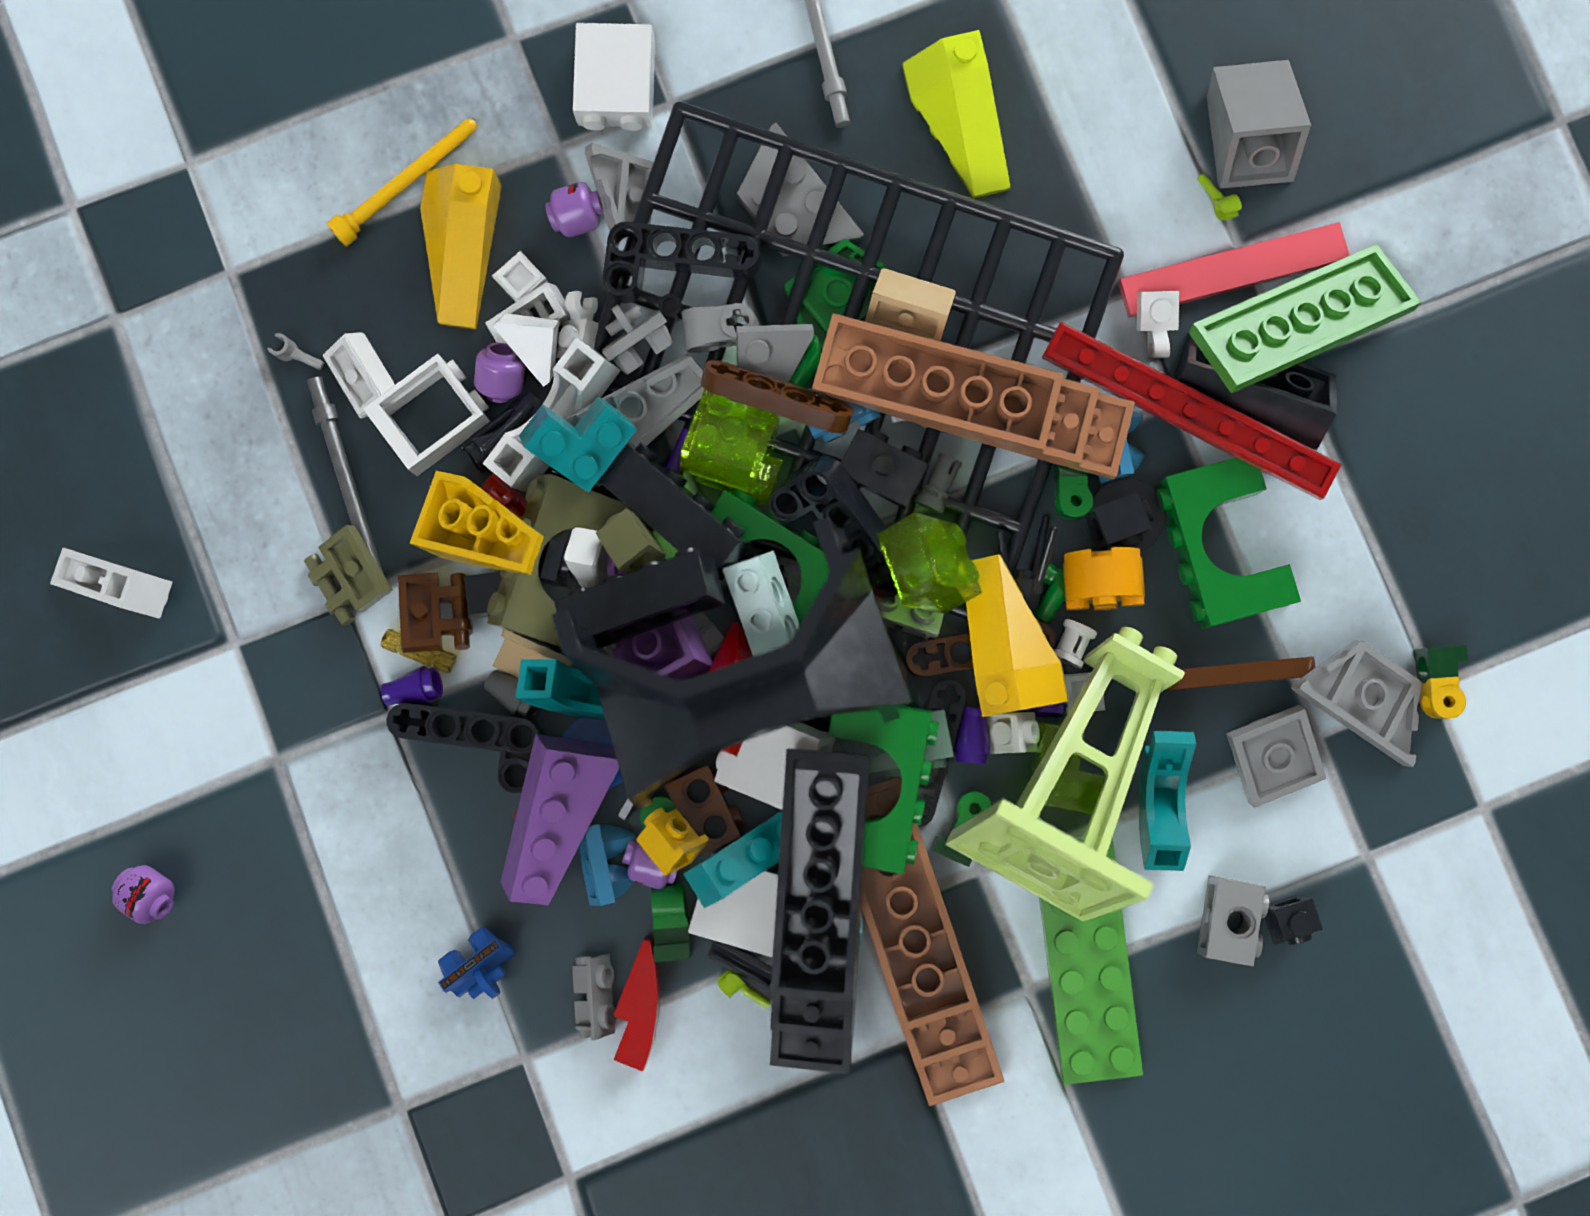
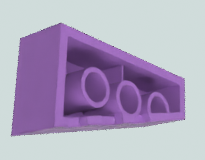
M535 734L500 882L509 901L549 905L619 769L612 745Z

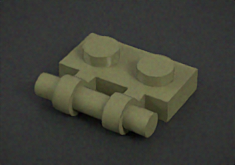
M355 525L344 526L318 547L325 561L322 562L318 554H312L304 559V563L310 571L308 574L313 586H319L327 600L325 603L330 615H336L341 626H346L356 619L349 608L351 604L356 612L366 611L393 590ZM334 575L342 587L341 591H339L332 579Z

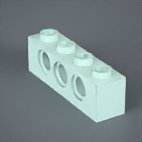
M774 551L724 568L723 572L753 657L786 645L793 638L800 625Z

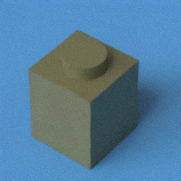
M627 508L621 513L611 516L607 520L606 525L596 532L597 537L617 569L625 574L638 571L642 564L653 561L659 562L667 556L646 522Z

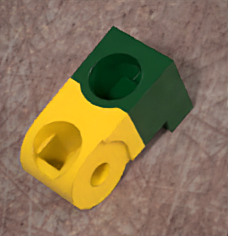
M1467 646L1414 649L1417 679L1421 681L1420 705L1424 713L1431 718L1453 719L1461 715L1466 708V697L1459 688L1457 662L1468 661Z

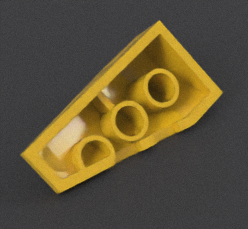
M455 163L426 172L420 210L437 321L441 325L477 330L502 187L494 169Z
M436 471L410 544L440 558L455 562L531 575L544 536L468 478Z
M998 554L961 562L974 675L982 717L1069 702L1062 663L1056 652L1051 648L1042 632V627L1029 609L1021 590L1001 555Z

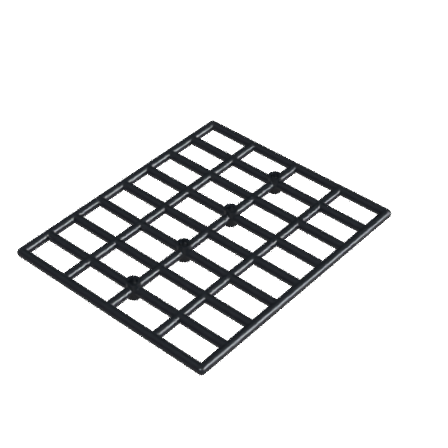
M682 101L674 103L633 220L636 223L649 224L653 210H657L693 222L691 229L707 231V228L723 233L746 235L756 241L759 250L764 246L800 258L801 262L779 325L796 324L816 264L856 277L843 316L858 320L870 282L876 284L881 269L876 268L901 192L942 205L917 279L932 282L956 210L994 222L996 226L971 299L956 294L953 299L951 310L965 314L955 346L970 349L979 320L981 319L1020 333L1011 360L1026 364L1034 338L1050 342L1057 329L1042 324L1040 321L1065 248L1069 247L1106 260L1082 329L1083 333L1095 339L1124 258V252L1119 247ZM685 119L724 132L698 208L659 195ZM739 137L778 150L752 226L713 213ZM793 155L832 168L807 244L767 231ZM847 174L887 187L861 263L821 249ZM1011 228L1051 241L1025 318L985 305ZM628 237L623 251L632 250L637 244V239ZM699 247L695 252L696 258L698 257L701 247ZM748 251L743 252L739 264L745 263V259L749 257ZM676 271L669 294L661 297L642 290L637 300L631 303L654 311L660 310L667 321L664 325L671 336L675 322L682 320V311L694 308L682 304L692 273ZM626 274L617 277L614 282V289H627L631 276ZM734 278L725 305L742 304L751 278ZM609 293L598 322L594 350L602 356L604 355L602 349L607 346L610 334L605 327L616 320V316L611 308L617 304L619 307L621 306V303L614 300ZM737 322L733 327L736 330V326H743L744 324ZM650 346L640 378L660 368L666 349L656 354ZM727 347L709 351L705 363L712 360L722 361ZM1069 372L1065 378L1081 383L1082 380ZM613 381L604 394L609 395L626 385ZM707 392L678 418V420L685 422L683 428L696 434L699 427L739 440L722 492L730 490L734 493L736 488H739L753 446L792 458L793 462L788 476L818 457L831 456L813 449L816 441L806 424L799 444L759 431L765 414L764 410L751 406L744 426L705 413L711 392ZM880 412L881 417L866 424L864 431L866 432L869 427L880 431L886 414ZM926 427L918 452L924 455L922 462L928 464V467L906 509L898 508L890 531L900 546H902L916 506L914 500L922 489L921 487L941 431ZM982 443L963 499L960 500L949 496L946 501L944 510L956 514L957 517L931 591L905 583L900 592L946 606L945 613L968 620L966 603L946 597V593L971 521L974 520L1012 533L1007 552L1012 576H1014L1053 463L1037 460L1018 518L1016 519L977 505L997 448ZM692 447L680 471V474L682 476L687 465ZM831 456V457L837 459L839 462L842 461V459H840V458ZM549 466V474L555 475L557 477L572 482L564 475L556 471L554 468ZM875 471L880 476H888L887 474ZM594 485L591 489L602 495L619 500L603 485L599 488ZM788 494L792 500H796L791 494ZM839 507L844 514L850 516L845 509ZM768 539L749 541L753 547L768 552L774 551V554L797 561L792 552L778 542Z

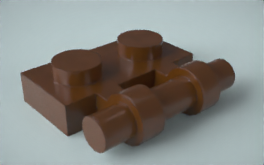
M438 573L398 575L401 649L403 653L443 650L442 636L445 635L454 636V648L456 650L470 648L469 635L473 634V621L468 618L464 576L466 575L464 573L451 574V586L439 587ZM440 603L452 604L453 618L441 619Z

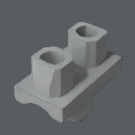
M618 304L611 308L617 319L605 327L611 337L622 329H625L626 333L603 348L602 353L608 361L613 359L615 364L626 375L643 364L633 345L644 337L656 354L673 344L669 331L664 325L667 321L660 310L633 327L631 323L643 315L637 305L626 313L621 310Z

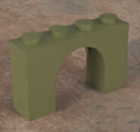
M537 474L536 479L532 480L527 488L525 499L528 503L524 515L520 519L544 536L531 575L500 570L502 580L498 591L493 593L487 607L489 618L487 623L561 648L552 614L556 613L555 601L547 595L539 578V559L545 545L552 537L562 531L573 530L576 527L598 531L606 525L607 520L611 516L621 513L626 508L631 512L633 511L620 501L592 490L588 493L575 483L555 475Z

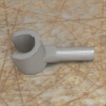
M281 333L274 334L275 337L285 344L280 351H274L268 347V351L282 361L295 359L318 370L323 369L325 362L298 349L296 343Z

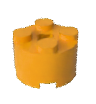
M1114 547L1111 548V551L1096 552L1087 549L1064 554L1063 575L1067 610L1089 609V604L1093 603L1095 611L1118 609L1117 602H1121L1123 607L1145 605L1142 557H1140L1139 548Z

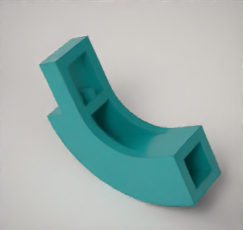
M521 659L516 699L556 713L606 720L597 687L580 670L572 668L557 659Z
M1153 731L1150 746H1145L1139 785V832L1144 870L1184 871L1191 849L1185 802L1187 777L1196 747L1194 732Z

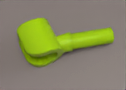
M1205 173L1197 178L1214 202L1213 208L1217 219L1228 220L1239 215L1238 211L1241 210L1242 204L1237 194L1223 197Z
M727 970L717 979L718 987L728 998H731L740 990L745 996L765 1009L771 1004L770 999L751 988L741 975L732 970Z

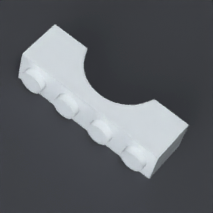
M576 337L553 368V384L543 405L561 418H565L592 404L598 396L601 397L621 370ZM531 419L521 427L506 432L483 462V465L510 487L523 492L527 491L529 484L532 480L536 479L537 474H544L549 467L547 463L525 449L520 440V433Z

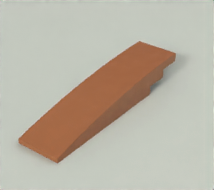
M834 313L832 314L812 391L906 421L1113 480L1117 477L1135 406L1133 401L1099 393L1100 388L1063 379L1064 374Z
M901 776L868 787L866 819L880 817L888 813L897 804L902 789ZM914 824L911 840L918 841L914 865L907 864L904 874L864 867L862 910L902 1031L904 1032L930 1107L1005 1081L919 827Z

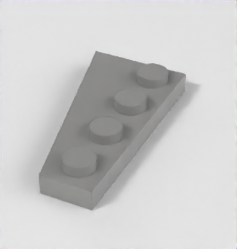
M686 354L602 399L627 416L637 429L628 443L638 446L641 442L647 446L709 391L705 390L700 384L703 370L689 354ZM592 404L563 419L575 427ZM597 481L595 485L599 488L602 484Z

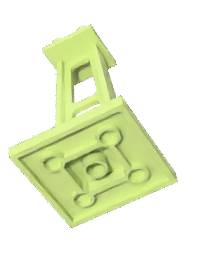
M1122 627L1118 634L1114 633L1085 655L1083 662L1093 667V670L1017 804L1013 805L1002 799L953 829L945 845L1082 922L1147 900L1154 885L1107 858L1106 855L1159 695L1162 691L1180 681L1185 672L1174 666L1177 659V654L1174 651L1158 646L1155 647L1153 653H1150L1140 647L1143 639L1142 634L1130 627ZM1111 679H1114L1135 691L1136 696L1115 753L1110 757L1086 744L1082 739V734ZM1072 754H1076L1100 767L1105 773V780L1082 843L1038 819L1042 808Z

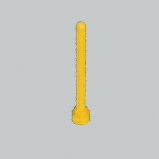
M469 118L462 121L349 215L346 212L341 216L336 214L325 224L345 247H348L358 238L356 234L361 231L359 226L472 135L477 129L476 122Z

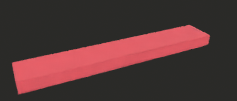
M1340 222L1120 278L1118 284L1127 316L1130 318L1137 316V292L1179 291L1180 305L1320 269L1350 255Z

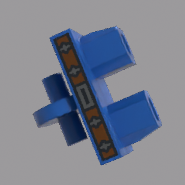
M481 927L470 935L468 939L476 952L473 956L465 960L460 951L453 950L438 960L439 967L444 976L438 983L444 992L451 991L457 997H461L468 992L472 999H475L483 992L492 999L500 994V989L496 982L506 975L501 965L516 955V952L511 944L500 940L490 929Z

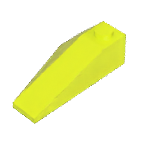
M976 30L942 38L903 62L902 67L912 104L917 111L921 112L930 126V132L936 140H939L950 157V163L971 196L978 198L1010 190L1011 186L989 67L980 31Z

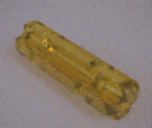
M387 629L382 637L380 644L382 648L394 653L399 651L401 656L429 667L433 665L435 669L444 673H450L456 664L457 656L446 650L403 653L401 649V633L393 629Z

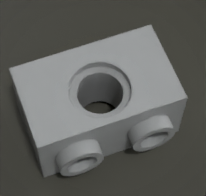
M1209 875L1197 954L1205 958L1254 967L1255 957L1258 958L1261 955L1263 947L1262 934H1259L1261 918L1266 917L1269 908V897L1265 894L1266 887ZM1239 911L1242 915V924L1239 929L1230 931L1227 926V919L1232 912Z

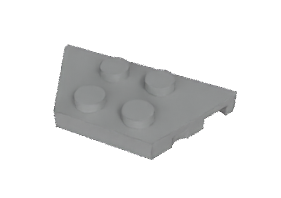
M774 123L769 131L786 136L777 123ZM761 145L737 192V199L754 220L778 150ZM793 155L767 231L807 244L826 185L805 159ZM837 202L821 249L830 248V245L837 244L844 238L852 241L853 244L859 243L864 239L863 232L839 202ZM780 252V254H781L783 257H784V256H789L788 254H785V253Z
M1352 641L1293 683L1291 687L1293 691L1402 766H1414L1416 755L1410 754L1412 730L1418 731L1419 715L1417 704L1420 701L1421 681L1365 641Z

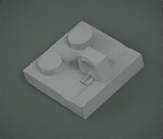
M1300 705L1269 717L1261 718L1251 722L1249 725L1226 733L1248 803L1254 808L1327 779L1306 710Z

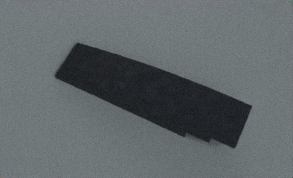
M795 748L786 749L770 994H772L770 1066L850 1074L865 853L869 775L868 754Z

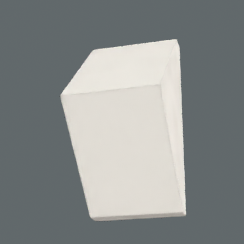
M505 313L495 322L493 327L544 387L554 376L553 368L556 365L559 320Z

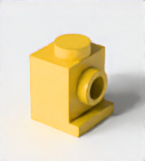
M663 808L655 810L644 820L646 827L636 839L664 876L691 864L709 842L705 834L698 836L677 809L666 813Z

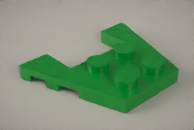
M845 238L828 250V252L860 263L865 251ZM880 261L877 262L876 268L881 270L888 269L885 267V264ZM816 264L796 322L797 325H813L814 334L819 339L822 351L832 314L843 316L856 277ZM795 277L784 284L788 297ZM871 282L858 317L860 321L866 318L876 285Z

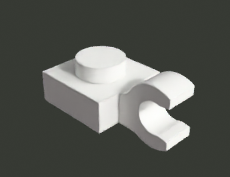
M572 291L567 294L565 305L571 320L563 321V326L558 336L559 346L556 358L560 359L576 337L594 349L599 323L592 320L598 307L597 298H584L582 307L580 304L582 292Z
M1179 291L1137 292V331H1148L1147 357L1169 358L1170 342L1167 330H1178Z

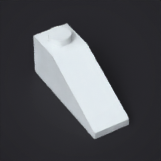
M62 548L50 582L52 585L119 608L159 619L168 601V594L173 583L172 581L66 548Z

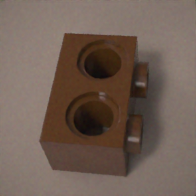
M706 765L665 784L675 809L687 820L698 836L705 834L709 839V842L697 857L740 838L742 833L739 828L746 826L737 805L729 807L723 792L728 791L729 788L714 782L717 770L713 771L710 765ZM696 779L704 780L710 787V795L704 802H696L689 795V786ZM717 815L725 820L727 829L722 837L714 838L708 835L705 830V822L708 817Z

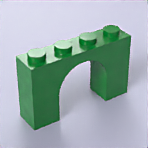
M1232 458L1170 475L1157 483L1159 489H1156L1161 510L1162 512L1166 511L1170 526H1167L1168 540L1172 548H1177L1181 563H1178L1179 577L1183 585H1188L1192 597V600L1189 601L1190 613L1194 622L1200 623L1201 630L1301 602L1290 564L1251 575H1232L1216 567L1210 561L1203 548L1202 528L1206 517L1212 509L1220 505L1256 496L1267 489L1260 469L1238 458Z
M738 487L734 493L730 490H724L716 502V508L713 510L723 520L728 516L746 530L742 535L746 540H772L788 548L795 556L801 570V587L792 605L800 625L828 577V565L818 537L804 528L799 534L787 526L788 521L776 518L770 509L767 513L754 506L757 499Z
M906 706L897 707L900 718L884 723L879 711L832 715L828 736L875 745L886 751L899 768L902 789L897 804L888 813L880 817L866 819L864 867L904 874L906 865H914L918 841L911 840L913 825H921L925 801L918 800L920 785L928 786L932 762L926 761L925 756L927 745L935 746L939 722L932 721L933 711Z

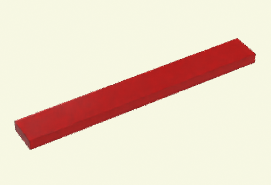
M1063 322L1059 323L1042 356V359L1118 398L1135 402L1136 407L1318 500L1325 498L1342 465Z

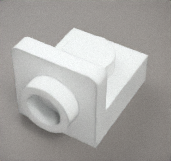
M1034 712L987 716L991 754L1037 752L1040 729L1035 720Z

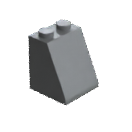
M1289 60L1213 67L1207 92V104L1219 189L1293 182L1311 123Z

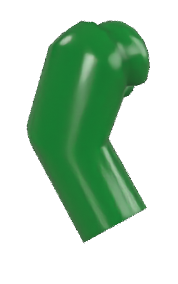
M815 334L789 381L793 385L804 388L817 372L822 352L819 339Z
M1051 563L1048 565L1043 582L1048 585L1047 592L1034 611L1037 617L1048 623L1052 621L1065 600L1063 569L1061 567L1056 568Z

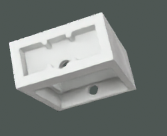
M436 354L363 408L407 469L416 476H419L490 422L484 414V411L489 408L475 389L470 393L461 383L466 379V376L452 359L446 363L439 354ZM444 376L472 413V416L419 454L391 415Z

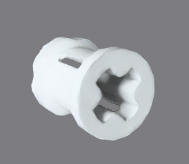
M1065 619L1063 623L1065 630L1057 648L1053 649V651L1056 652L1061 662L1082 669L1084 663L1081 659L1090 639H1095L1097 632L1079 622Z

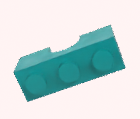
M782 811L683 874L704 909L724 899L779 862Z

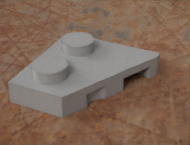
M595 143L585 146V155L608 229L611 230L614 225L620 222H633L653 162Z
M813 325L736 326L737 366L789 383L814 336ZM738 402V406H740V405H746V404H743V403Z

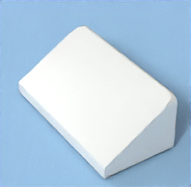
M345 333L322 355L360 419L368 416L363 410L364 407L395 385L364 333Z

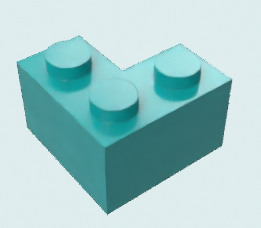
M598 396L575 427L542 404L519 437L525 449L589 493L637 429L627 416Z

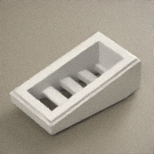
M546 282L487 321L485 324L496 343H506L493 327L495 322L505 313L534 317L530 309L535 307L541 318L559 320V326L563 325V321L570 320L571 317L566 309L565 299L557 286ZM545 300L549 301L554 310L553 314H550L544 304Z
M576 527L572 530L564 555L566 565L582 588H592L603 584L604 579L607 578L606 549L597 537V531Z

